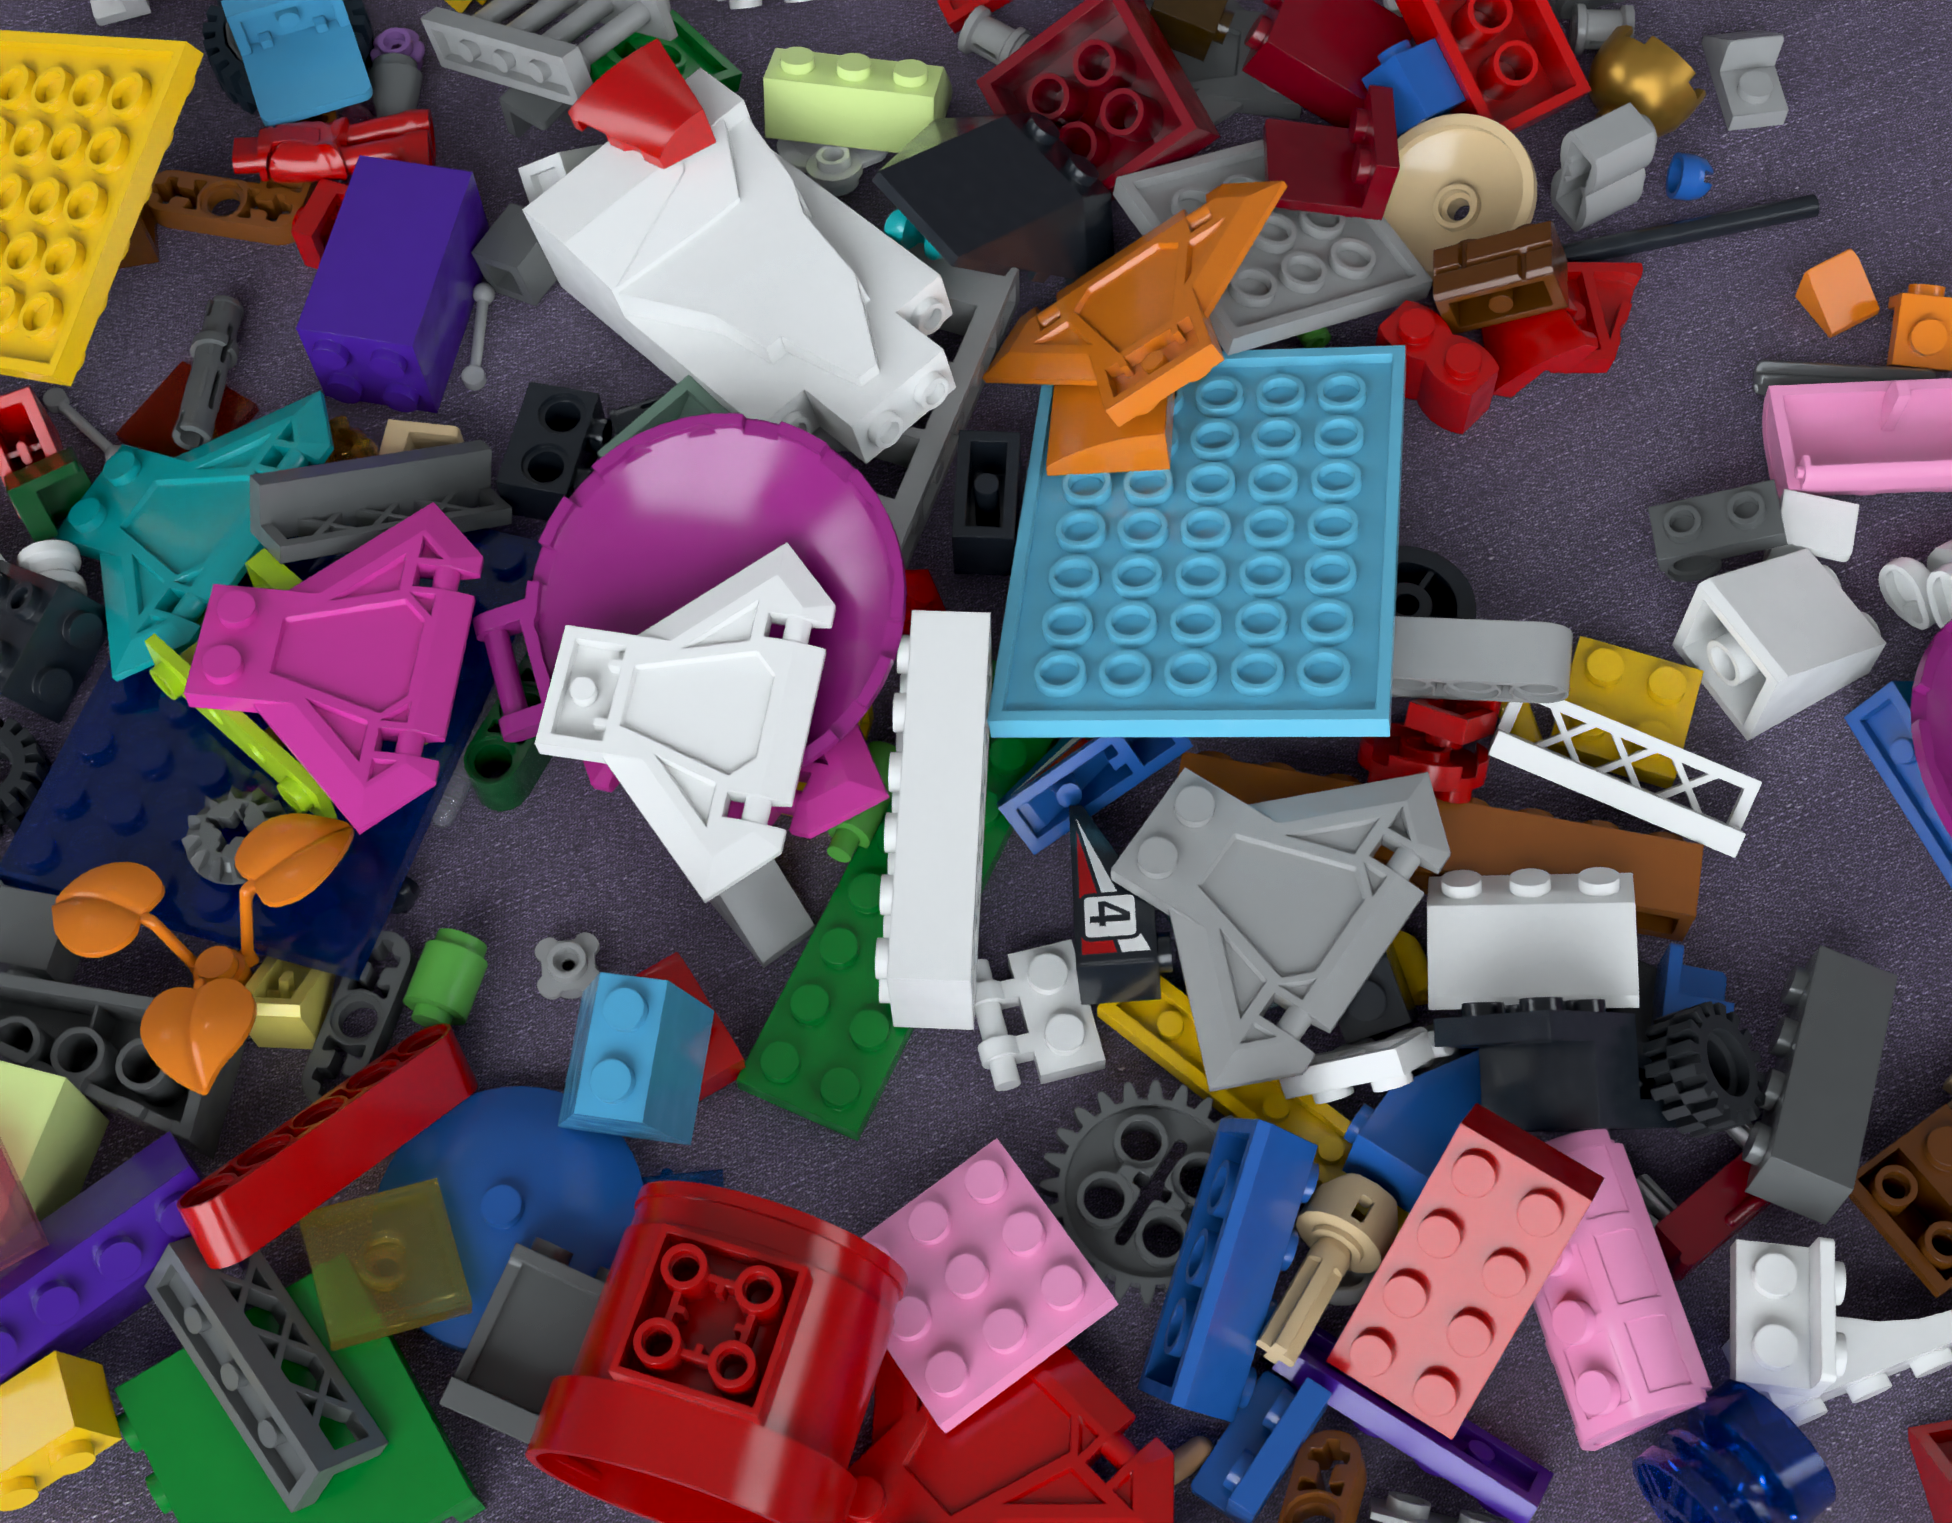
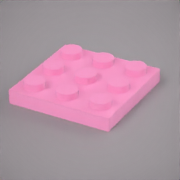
M998 1138L862 1237L863 1240L894 1259L907 1274L908 1284L904 1296L897 1303L893 1315L895 1322L887 1350L937 1425L945 1433H948L1119 1305Z

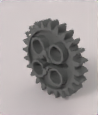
M1153 1080L1148 1098L1142 1099L1138 1098L1130 1082L1124 1083L1122 1103L1116 1105L1104 1091L1098 1092L1097 1107L1099 1114L1093 1116L1079 1106L1074 1109V1118L1080 1128L1078 1133L1060 1127L1057 1129L1056 1139L1067 1150L1066 1154L1046 1153L1044 1157V1165L1058 1173L1059 1177L1040 1181L1039 1193L1058 1198V1202L1049 1205L1048 1208L1058 1222H1062L1064 1230L1102 1282L1107 1278L1115 1281L1114 1298L1117 1303L1123 1300L1130 1287L1139 1288L1143 1308H1149L1155 1289H1163L1165 1294H1167L1180 1250L1168 1258H1159L1152 1255L1145 1248L1142 1235L1152 1226L1165 1225L1172 1228L1178 1234L1182 1245L1196 1199L1183 1191L1180 1184V1176L1191 1168L1205 1170L1220 1120L1213 1123L1208 1118L1213 1099L1209 1096L1195 1109L1186 1106L1188 1092L1185 1085L1180 1086L1172 1101L1163 1099L1159 1080ZM1229 1115V1116H1226V1117H1224V1118H1234V1117H1233L1232 1115ZM1134 1131L1149 1133L1156 1139L1159 1153L1150 1160L1136 1161L1124 1153L1121 1146L1122 1139ZM1177 1142L1184 1143L1187 1150L1168 1175L1163 1187L1161 1197L1167 1203L1165 1204L1159 1200L1151 1202L1129 1241L1125 1245H1118L1115 1242V1236L1137 1206L1140 1189L1135 1184L1138 1183L1144 1187L1149 1186L1174 1144ZM1096 1188H1108L1119 1195L1123 1208L1116 1216L1110 1219H1099L1087 1211L1084 1205L1085 1196Z

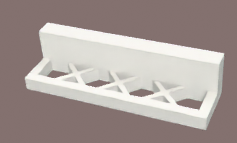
M1566 700L1555 703H1539L1551 709L1560 733L1534 743L1510 733L1523 703H1507L1488 747V755L1736 858L1746 835L1741 828L1762 784L1761 781ZM1560 713L1580 720L1584 724L1567 730ZM1597 727L1611 734L1620 758L1593 768L1580 762L1571 737ZM1621 738L1645 748L1628 755ZM1564 741L1570 758L1546 747ZM1655 753L1671 758L1681 782L1657 793L1641 788L1631 764ZM1682 763L1706 774L1688 780ZM1624 766L1630 783L1606 772ZM1719 778L1742 789L1727 823L1702 813L1692 788ZM1685 792L1691 808L1670 800L1668 797Z

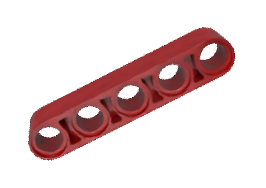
M447 1023L432 1025L405 1038L185 1192L177 1201L176 1207L208 1267L211 1269H221L248 1258L473 1094L479 1086L478 1081L451 1025Z

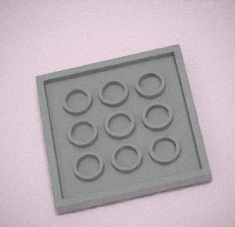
M1263 139L1119 176L1116 178L1113 196L1141 235L1144 236L1183 209L1190 214L1206 203L1205 195L1223 183L1264 182ZM1274 208L1209 317L1220 346L1229 356L1400 306L1406 300L1417 301L1427 298L1433 280L1384 217L1382 220Z

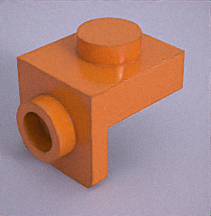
M1909 284L1907 293H1899L1889 297L1888 309L1894 310L1886 366L1931 369L1932 371L1940 372L1952 371V298L1944 297L1946 287L1930 284Z

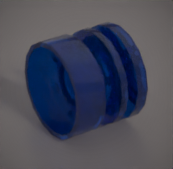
M1728 1379L1720 1384L1708 1395V1398L1705 1399L1706 1402L1695 1406L1687 1413L1690 1432L1672 1427L1658 1438L1659 1447L1650 1446L1632 1461L1633 1475L1638 1486L1663 1523H1811L1836 1500V1486L1833 1478L1811 1441L1766 1396L1749 1385L1732 1379Z

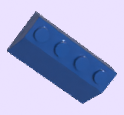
M1221 1118L1137 1389L1169 1404L1234 1423L1238 1408H1246L1256 1384L1257 1372L1254 1367H1251L1257 1348L1256 1343L1278 1306L1277 1300L1272 1298L1279 1272L1280 1270L1286 1271L1290 1267L1297 1250L1299 1235L1296 1230H1293L1300 1203L1305 1204L1310 1200L1318 1181L1319 1165L1313 1162L1318 1145L1260 1119Z

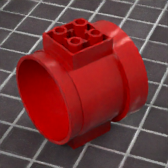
M666 1180L643 1185L635 1201L633 1220L623 1233L571 1375L555 1377L552 1380L525 1452L527 1460L544 1473L578 1491L657 1523H846L858 1487L856 1478L847 1469L894 1327L895 1320L893 1315L897 1303L903 1298L908 1284L906 1272L894 1259L862 1238L813 1215L768 1199L736 1190L695 1182Z

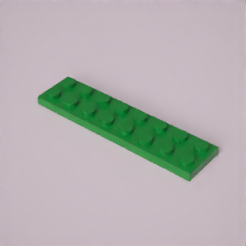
M992 660V665H993L992 688H993V682H994V676H995V669H996V663H997V661H994V660ZM991 734L989 735L981 894L1014 830L998 809L997 802L1056 745L1059 737L991 738ZM892 800L886 812L892 813ZM886 812L869 847L858 846L754 1044L745 1062V1068L740 1071L736 1079L740 1090L856 1141H859L914 1030L911 1027L893 1026L891 1005L879 1003V979L875 977L876 942L878 937L884 938V915H880V884L882 874H888V853L884 851Z

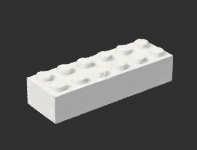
M912 610L910 635H902L897 651V673L901 675L900 693H894L893 732H896V752H890L888 773L889 792H892V813L886 812L884 827V851L888 853V874H882L880 884V915H884V938L878 937L876 942L875 977L879 979V1003L891 1005L894 1027L974 1030L990 735L987 719L993 679L991 613Z

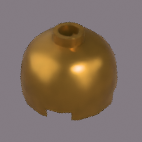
M1617 26L1594 57L1587 80L1591 88L1589 92L1591 100L1599 110L1595 118L1597 119L1627 103H1631L1640 114L1646 115L1651 120L1656 129L1657 137L1675 131L1691 116L1706 96L1705 90L1697 88L1694 91L1689 84V81L1696 74L1695 71L1677 52L1658 38L1651 36L1643 44L1630 37L1633 34L1632 26Z

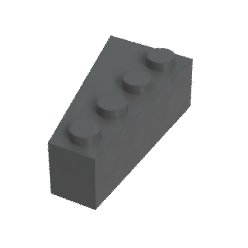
M0 973V1061L66 1077L93 1105L161 1136L170 1131L181 1145L214 1159L247 1038L221 1069L209 1093L201 1095L167 1076L152 1060L143 1045L140 1034L141 1020L154 997Z

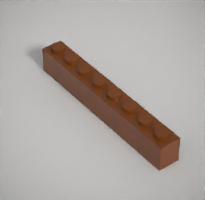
M1201 751L1197 754L1184 752L1181 756L1178 771L1179 776L1183 769L1187 768L1247 805L1363 784L1358 779L1346 774L1333 773L1326 776L1301 773L1297 772L1293 767L1279 762H1266L1257 765L1234 761L1230 756L1218 751ZM1471 797L1470 802L1461 804L1449 803L1436 798L1451 855L1439 874L1418 866L1409 879V882L1423 891L1425 895H1428L1429 877L1443 876L1445 873L1454 870H1471L1479 873L1481 876L1510 875L1517 870L1527 868L1544 870L1549 874H1579L1581 871L1592 867L1611 868L1618 873H1633L1637 934L1682 942L1697 914L1704 845L1686 842L1681 836L1670 832H1653L1647 835L1620 830L1615 824L1603 820H1588L1580 823L1554 818L1551 813L1536 808L1513 811L1491 807L1485 801ZM1381 845L1373 858L1386 866L1394 852Z

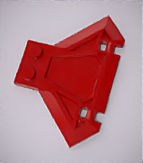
M1066 1345L948 1433H945L937 1425L886 1349L875 1383L872 1447L847 1470L856 1478L858 1487L846 1523H1174L1175 1456L1157 1436L1139 1451L1123 1435L1136 1419V1415ZM1102 1456L1118 1470L1107 1483L1090 1468Z

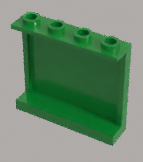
M344 1254L285 1289L389 1443L381 1455L334 1474L314 1504L296 1512H290L185 1348L114 1389L124 1409V1412L116 1416L119 1429L135 1453L144 1450L154 1471L145 1477L147 1487L160 1510L164 1514L173 1511L179 1523H441L451 1516L460 1523H463L486 1509L361 1273ZM256 1306L244 1312L252 1326L274 1334L278 1333L279 1324L271 1312ZM286 1359L282 1360L281 1370L289 1382L313 1391L315 1390L317 1381L307 1367ZM321 1416L319 1427L334 1450L356 1442L344 1423Z

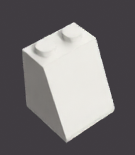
M1806 548L1720 574L1699 583L1672 646L1689 667L1704 671L1701 683L1748 741L1868 674L1885 647L1886 642L1881 637L1880 630L1872 617L1865 612H1860L1842 590L1841 583L1834 571L1828 566L1822 565L1812 552Z

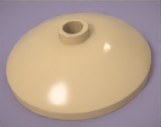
M1465 113L1449 114L1422 122L1397 139L1400 169L1383 217L1432 280L1435 275L1433 270V250L1458 244L1465 239H1479L1515 230L1524 224H1531L1537 201L1535 169L1524 146L1503 125L1479 115ZM1469 206L1467 216L1462 220L1455 221L1454 215L1460 207Z

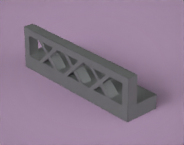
M482 440L250 475V532L280 564L352 552L432 502L442 510L461 532L512 524L513 507L491 488L492 449ZM299 536L298 538L286 539L290 537Z
M192 1236L169 1243L144 1287L290 1512L293 1513L314 1504L334 1474L381 1455L389 1442L260 1250L243 1261L238 1262L243 1270L241 1279L208 1267ZM245 1303L271 1312L279 1324L278 1333L274 1334L252 1326L243 1312ZM286 1359L307 1367L317 1381L315 1390L313 1391L289 1382L281 1370L282 1360ZM321 1416L344 1423L356 1442L334 1450L319 1427Z

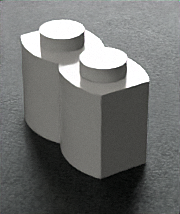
M1627 103L1565 135L1560 150L1561 169L1554 174L1551 183V203L1575 233L1639 200L1646 177L1644 168L1652 161L1657 143L1656 129L1651 120L1646 115L1640 114L1631 103Z

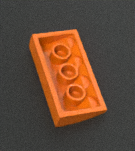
M1054 385L1046 460L1047 476L1170 470L1175 392L1159 401L1157 406L1150 412L1136 416L1118 428L1105 412L1098 386Z

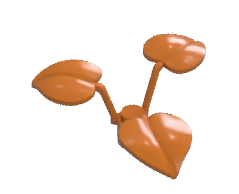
M292 813L266 820L243 839L235 856L236 869L243 878L248 880L239 891L241 950L239 952L225 946H213L196 957L159 918L149 913L164 897L165 886L154 871L144 865L133 862H114L98 866L81 874L68 884L57 896L55 904L51 907L55 934L62 945L70 952L86 958H100L116 953L129 945L137 936L142 924L150 928L185 963L193 975V989L175 987L167 989L156 996L142 1017L140 1034L143 1045L150 1057L167 1076L198 1094L207 1095L221 1069L243 1045L250 1034L257 1015L255 999L252 993L245 987L253 976L250 968L259 962V957L254 950L253 898L257 893L265 905L275 908L303 899L322 884L347 852L355 831L346 821L311 814Z

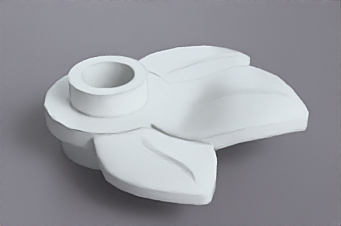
M778 139L777 142L778 155L801 172L807 173L809 178L834 196H841L852 192L859 184V178L863 173V169L881 162L888 154L885 151Z

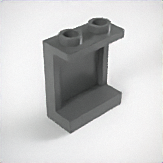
M535 1237L530 1249L516 1243L454 1376L451 1377L439 1404L529 1444L552 1380L555 1377L571 1375L610 1270L599 1266L593 1278L568 1267L574 1254L538 1237Z

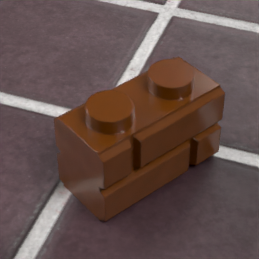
M1551 220L1538 224H1524L1515 230L1479 239H1465L1458 244L1433 250V270L1435 274L1433 276V297L1442 319L1447 323L1454 335L1569 307L1568 285L1566 282L1568 281L1566 254Z

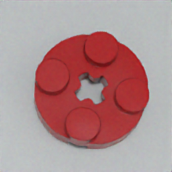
M1403 722L1391 723L1390 737H1361L1357 761L1363 768L1369 771L1367 783L1428 772L1435 797L1445 802L1457 804L1470 802L1473 789L1482 787L1485 784L1490 755H1488V749L1478 742L1475 754L1464 748L1454 750L1452 748L1437 747L1425 741L1426 733L1406 727Z

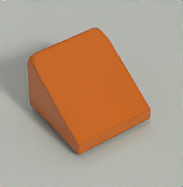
M1848 249L1807 270L1795 294L1796 299L1829 338L1877 315L1880 310L1862 264L1852 249Z

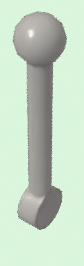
M485 282L477 284L473 289V298L477 302L470 365L465 367L461 374L465 387L472 391L480 390L487 381L481 364L488 305L494 301L495 289Z
M55 387L44 393L43 402L48 410L52 413H62L105 453L106 462L121 447V445H113L69 405L70 399L63 389Z

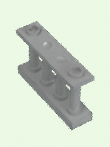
M493 0L472 16L436 6L420 18L441 67L572 106L593 84L589 74L591 70L590 65L634 32L667 41H672L678 36L670 14L671 6L669 0ZM525 5H533L507 25L501 24ZM562 13L569 14L542 35L535 34ZM598 22L605 24L580 44H571V42Z

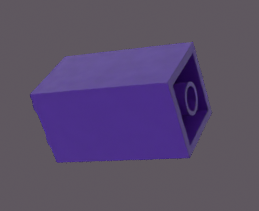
M359 155L296 326V330L325 396L347 404H355L361 401L387 405L396 411L405 413L414 412L415 410L438 413L475 303L473 289L483 279V274L471 252L490 227L473 172Z

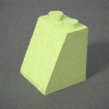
M0 1061V1250L79 1195L110 1122L66 1077Z

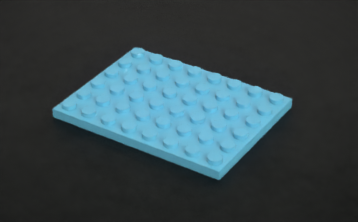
M1405 345L1246 350L1229 356L1225 351H1222L1224 361L1213 367L1202 379L1189 382L1175 391L1170 470L1047 476L1046 460L1054 385L1042 384L987 719L991 738L1390 737L1406 381Z

